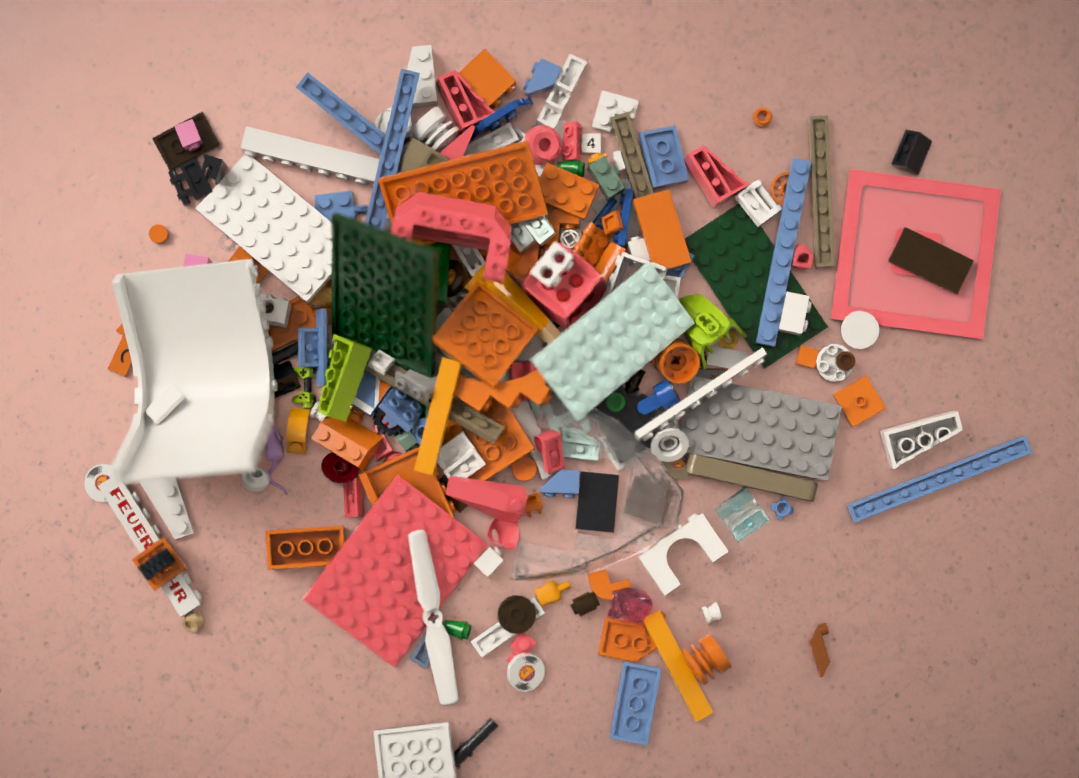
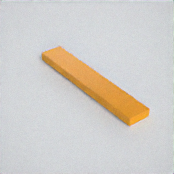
M442 357L414 469L429 475H434L462 366L456 360Z
M656 610L642 618L644 626L694 721L698 722L712 714L713 711L693 673L687 666L685 658L660 610Z

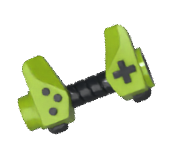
M293 368L296 376L304 379V392L294 396L291 402L301 403L302 409H312L316 402V396L312 393L311 380L315 377L316 368Z

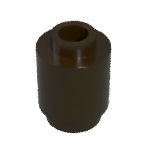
M588 591L572 599L573 604H571V608L575 615L579 614L581 617L596 610L600 603L595 593H589Z

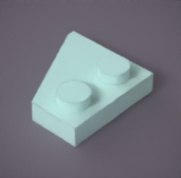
M571 424L564 425L562 431L564 458L598 462L600 441L588 436L584 431L577 429Z

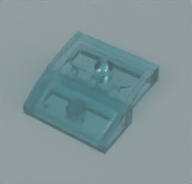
M746 487L714 508L737 542L769 521V518Z

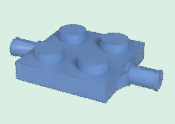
M352 191L314 195L315 209L330 222L331 216L335 212L356 219L357 213L368 211L367 204L356 206Z

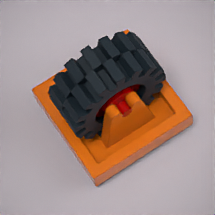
M165 537L132 559L154 591L187 569Z

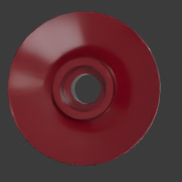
M333 452L326 455L321 464L324 476L336 483H347L354 480L360 468Z

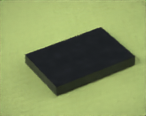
M581 471L575 529L614 533L619 475Z

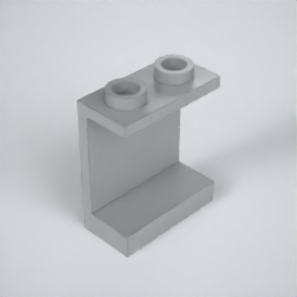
M435 351V374L431 378L410 369L405 374L397 370L395 372V385L399 389L405 390L415 398L427 403L433 397L442 357L445 356Z

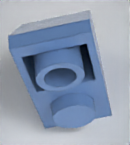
M542 58L539 63L535 62L531 71L534 74L531 80L527 79L523 88L526 90L525 96L531 97L553 89L562 67Z
M580 470L558 471L540 488V493H544V497H555L556 494H563L564 498H575V494H579Z

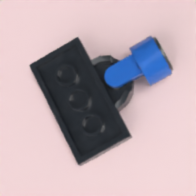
M668 379L653 386L655 393L651 396L636 392L627 394L623 385H620L612 393H620L625 397L626 405L621 411L613 412L609 410L606 405L607 397L592 409L620 464L651 448V438L646 441L642 439L638 442L634 434L637 430L654 420L656 409L663 406L665 411L681 402L675 387Z

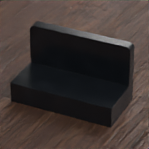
M905 130L892 165L907 169L914 175H919L932 141L921 132Z
M290 361L277 365L274 369V379L277 381L275 398L301 387Z

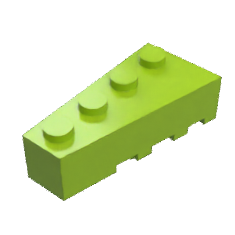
M333 334L332 341L335 342L334 350H330L329 358L332 360L330 368L326 369L325 377L327 384L322 388L318 412L346 421L351 412V406L357 395V389L363 378L372 348Z

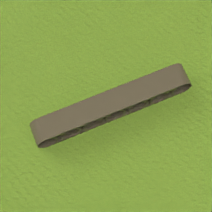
M689 454L685 472L691 475L814 502L818 486L817 482L695 454Z

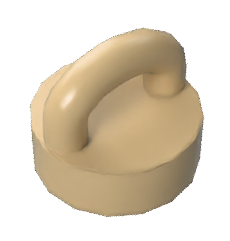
M189 612L182 620V625L187 631L195 633L202 627L203 619L199 614Z

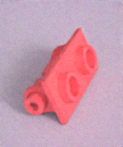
M578 121L564 123L563 161H574L582 158V145L577 144V142L582 141L583 127H581V123H578Z

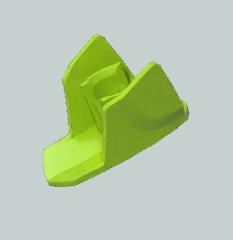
M701 294L688 295L679 299L681 305L695 322L683 334L688 344L697 352L700 358V367L703 370L707 368L704 350L712 354L713 350L710 345L714 344L724 335L730 340L731 338L728 333L730 327L735 328L744 338L747 337L732 318L724 315L721 310Z

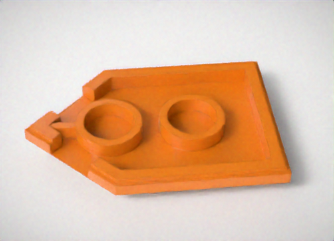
M605 617L598 655L636 663L657 649L644 625Z

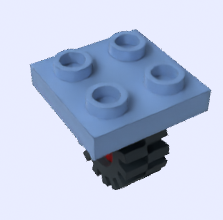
M392 387L373 414L374 425H378V431L383 430L382 434L385 435L388 432V436H392V434L397 436L404 430L408 433L424 411V408L411 396Z

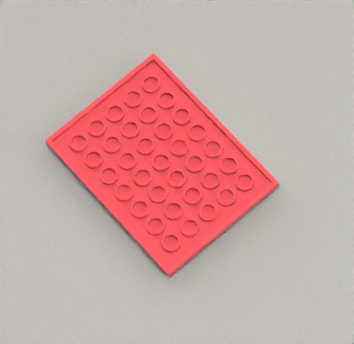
M399 475L395 476L302 598L394 668L427 626L423 622L422 614L424 610L417 596L409 534L416 530H425L440 590L439 608L488 545V543L454 517L451 518L450 514ZM433 612L430 613L431 616L428 619L431 620L435 615Z

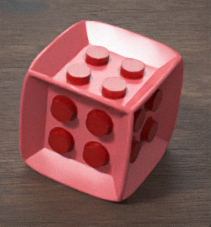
M558 243L574 257L573 267L568 272L564 271L560 276L562 278L560 283L556 287L552 286L551 289L529 273L522 284V290L544 314L567 330L599 303L607 290V284L605 279L588 262L569 247ZM562 254L557 255L555 258V262L558 264L565 261V256ZM545 270L543 272V278L550 279L553 275L552 270Z

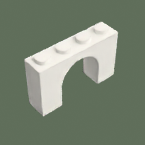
M693 514L687 518L688 523L683 527L681 524L677 525L671 530L673 532L671 535L666 537L664 534L655 541L657 544L654 547L650 548L648 545L640 551L641 556L638 557L664 596L681 585L667 563V551L676 540L690 539L695 541L702 548L711 563L729 552L703 514Z

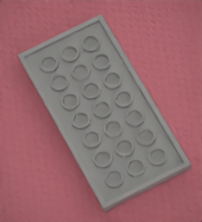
M694 376L689 381L687 397L713 380ZM731 384L726 388L720 387L717 389V394L713 397L702 399L698 407L694 409L690 407L684 411L686 414L682 418L680 431L685 433L688 438L689 447L686 452L687 454H695L822 481H828L841 405Z

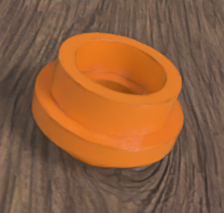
M758 108L753 114V120L758 126H767L772 120V113L767 108ZM761 114L765 115L766 119L763 121L759 119V115Z

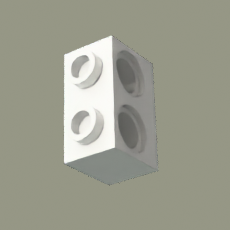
M554 242L530 273L551 289L552 286L556 287L562 280L560 276L564 271L568 272L573 267L574 257ZM559 254L565 256V261L561 264L555 262V258ZM545 270L553 271L550 279L543 278Z

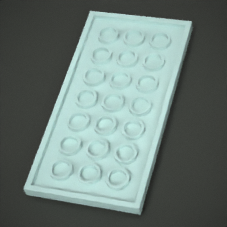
M647 262L530 359V361L573 418L579 421L695 322L651 262Z

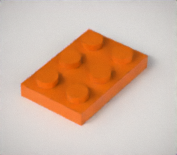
M546 163L539 178L546 205L585 220L599 189V184L549 163Z

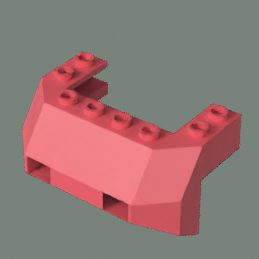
M419 192L396 207L391 233L409 240L412 237L488 251L483 281L503 283L512 228L496 206Z

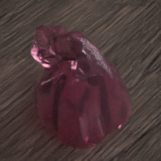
M641 589L619 590L613 594L612 607L608 610L607 615L612 619L622 617L630 623H641L652 610L653 603L650 596Z

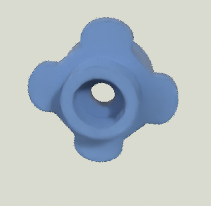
M782 497L779 502L772 503L771 509L775 511L776 517L779 520H783L784 516L791 515L794 512L786 497Z

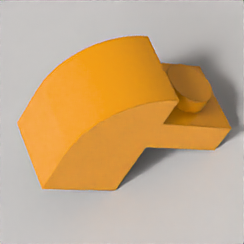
M290 409L286 433L287 452L306 454L307 434L310 425L309 409Z

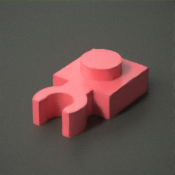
M372 425L374 432L379 435L380 431L377 430V426ZM384 434L381 435L384 439L374 454L377 461L394 452Z

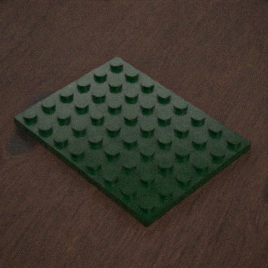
M335 212L331 216L332 339L333 334L356 341L372 348L370 355L381 350L395 359L394 364L431 378L435 374L436 344L433 343L432 338L436 334L438 250Z

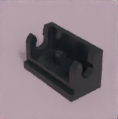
M204 154L202 173L204 174L208 167L206 178L209 180L211 175V179L215 180V184H220V181L224 178L227 165L223 159Z

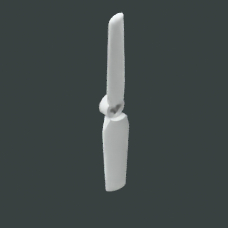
M416 530L411 532L408 537L418 601L424 610L422 614L423 622L427 625L425 643L440 704L452 705L459 701L450 637L441 623L443 615L439 611L440 590L425 530ZM431 612L437 615V617L434 618V622L428 619V617L431 616Z

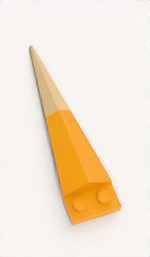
M486 262L464 287L469 292L477 281L535 325L538 330L534 335L547 344H550L562 334L506 272L502 284L493 281H483Z

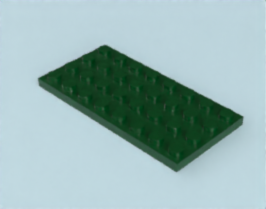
M740 204L732 207L685 238L688 252L695 255L692 262L728 316L747 335L744 340L751 351L755 353L763 347L767 353L764 358L765 361L761 364L763 369L828 328L812 303L810 313H806L805 320L808 321L806 332L802 331V334L798 336L778 331L775 347L755 343L774 245L761 225L757 227ZM790 270L786 292L807 296Z

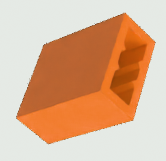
M485 48L459 72L472 87L473 91L479 97L481 96L490 108H497L502 103L501 99L506 94L509 96L516 89V80Z

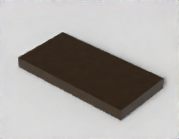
M904 227L888 260L889 263L955 295L959 293L974 261L907 227Z

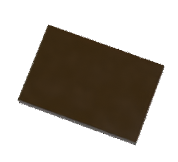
M203 112L183 121L186 122L193 119L203 142V144L199 145L198 149L194 151H189L188 149L185 151L175 126L152 138L169 171L180 168V165L221 146Z

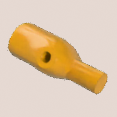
M552 580L535 588L534 592L541 607L561 600V592L571 588L569 581L557 585Z

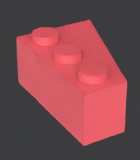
M456 70L438 77L436 85L455 125L460 129L459 134L465 132L472 125L476 127L483 119L495 112L493 109L491 110L481 96L479 97L473 91L472 87Z
M705 145L690 152L684 158L687 167L713 208L739 194L750 185L738 177L734 170H730L723 164L722 160Z

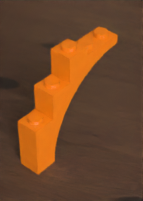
M554 208L547 219L554 228L555 236L541 246L537 242L524 252H520L514 243L509 245V250L511 249L535 267L539 262L540 249L548 251L554 242L560 243L561 228L574 231L575 229H580L581 219ZM481 250V256L486 262L488 251Z
M536 370L515 380L497 382L493 389L483 381L459 374L454 396L482 414L484 411L487 412L493 403L492 399H495L512 411L514 407L517 408L523 400L521 398L522 395L543 407L544 404L547 405L552 399L553 395L551 393L553 391L547 387L548 383L539 371Z

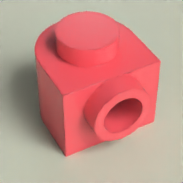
M805 244L796 245L791 263L792 266L797 269H810L813 261L812 252Z

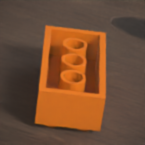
M345 526L265 531L268 570L327 566L346 542Z

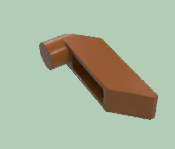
M826 623L817 625L809 640L819 677H823L830 664L822 637L829 634Z

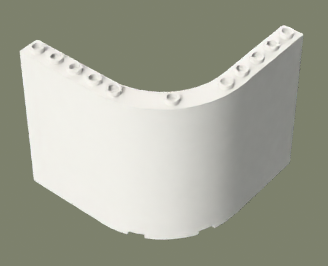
M252 259L116 274L112 284L130 352L134 377H138V388H135V405L138 407V412L133 415L131 427L111 466L115 484L256 469L258 462H260L261 453L264 452V446L268 441V435L271 434V426L275 423L273 414L277 381L274 379L271 351L273 339L268 334L269 321L265 319V303L261 301V285L257 283L258 271L256 265H253ZM172 384L186 398L157 424L144 411Z

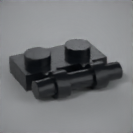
M197 158L180 165L182 173L178 175L175 169L168 172L171 178L169 179L171 185L175 186L178 193L177 197L184 206L191 204L188 197L192 194L197 201L213 192L205 174L202 173V168ZM185 179L190 187L184 190L181 183Z

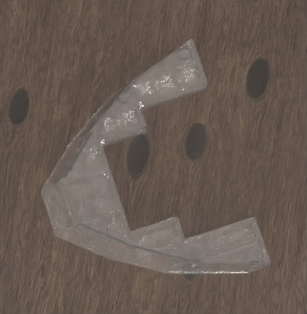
M553 391L551 393L553 397L550 402L540 407L538 427L594 436L591 456L629 462L616 538L579 531L577 532L574 550L518 540L516 542L510 579L532 582L588 574L639 554L678 530L684 490L658 457L641 441H638L618 420L593 408L579 421H576Z

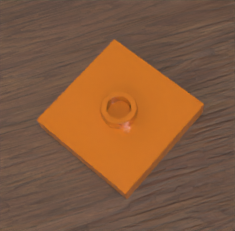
M867 375L833 394L838 405L842 406L841 410L852 428L886 408Z

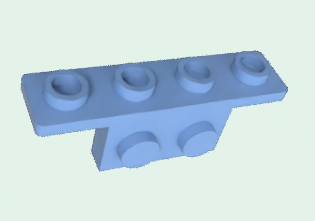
M326 308L316 309V328H298V367H316L317 386H326L327 384L325 373L327 362L329 361V353L327 351V343L329 341L327 324L329 316L326 313Z

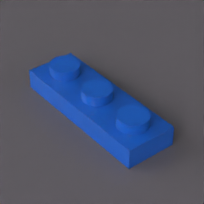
M625 189V194L621 193L619 205H623L620 215L624 229L615 233L614 242H617V245L623 248L626 242L633 194L632 189Z

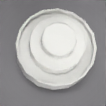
M256 467L255 470L243 471L241 476L242 485L254 492L267 489L270 482L268 472L261 467Z

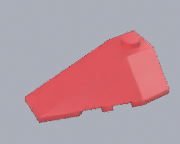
M449 476L446 488V495L497 520L515 523L524 514L528 498L523 486Z

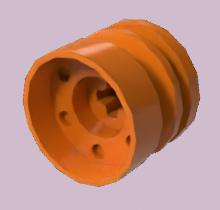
M676 338L652 359L655 369L670 382L676 384L692 380L700 367V358L697 352L679 338Z
M710 633L699 640L701 650H698L694 645L690 646L694 653L692 656L687 649L682 651L687 666L693 675L704 685L709 683L705 674H708L712 680L715 679L712 671L714 668L722 674L732 667Z

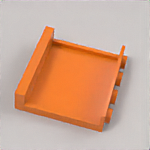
M420 446L365 470L358 475L372 506L395 476L399 475L450 514L451 518L455 516L456 508L453 501H448L446 486L444 483L441 484L438 479L440 473L437 466L434 475L414 470Z

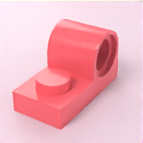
M552 429L536 435L534 443L537 450L543 455L544 472L551 474L564 469L561 434Z

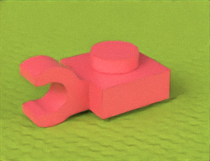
M524 632L520 633L510 645L514 651L506 661L510 663L515 656L521 653H529L537 642Z

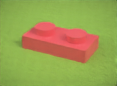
M354 478L350 482L343 483L345 518L363 516L362 482L360 478Z

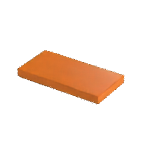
M670 190L633 199L632 202L650 261L665 266L668 269L690 264V255Z

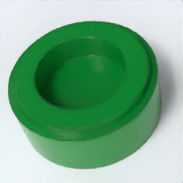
M615 392L607 397L606 405L609 410L618 412L625 407L626 400L622 394Z

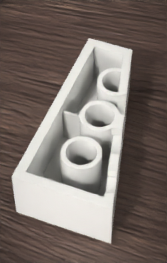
M953 410L881 430L880 434L889 467L892 469L899 467L906 461L915 458V456L929 450L963 429L958 411Z

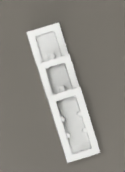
M571 54L569 55L537 119V125H546L555 129L587 64L586 61Z

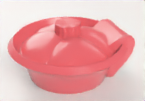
M535 126L525 135L524 141H529L534 163L537 165L554 164L563 152L559 134L549 126Z

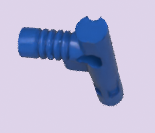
M615 198L608 201L592 222L595 224L597 220H600L601 224L595 225L603 231L601 218L609 214L618 201Z

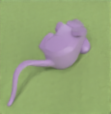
M272 425L271 434L268 435V441L265 444L266 459L272 462L268 474L270 476V483L282 489L287 495L286 489L275 483L271 478V474L275 470L278 461L284 457L283 436Z

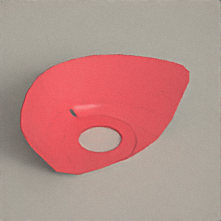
M494 519L488 529L487 537L489 541L499 549H515L519 543L518 523ZM493 529H495L498 534L497 541L493 538Z

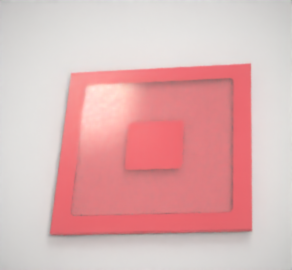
M850 169L831 319L843 321L851 312L860 310L872 314L878 321L879 326L983 339L1001 189ZM904 227L974 260L957 295L888 262Z

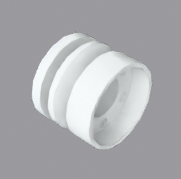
M436 106L412 127L409 134L420 142L426 139L425 145L440 153L448 144L455 140L460 133V129L457 126L453 127V121L443 124L447 115L439 106Z

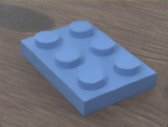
M675 125L638 134L652 189L689 181Z

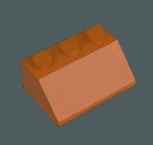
M329 416L319 424L311 437L316 443L363 471L384 439L349 417L346 421H342Z

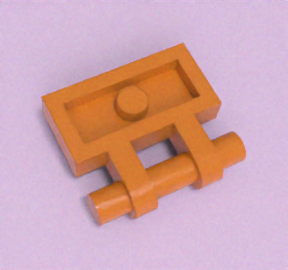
M590 222L587 228H584L581 232L583 235L578 243L574 244L573 251L594 268L611 237L606 236L604 231Z

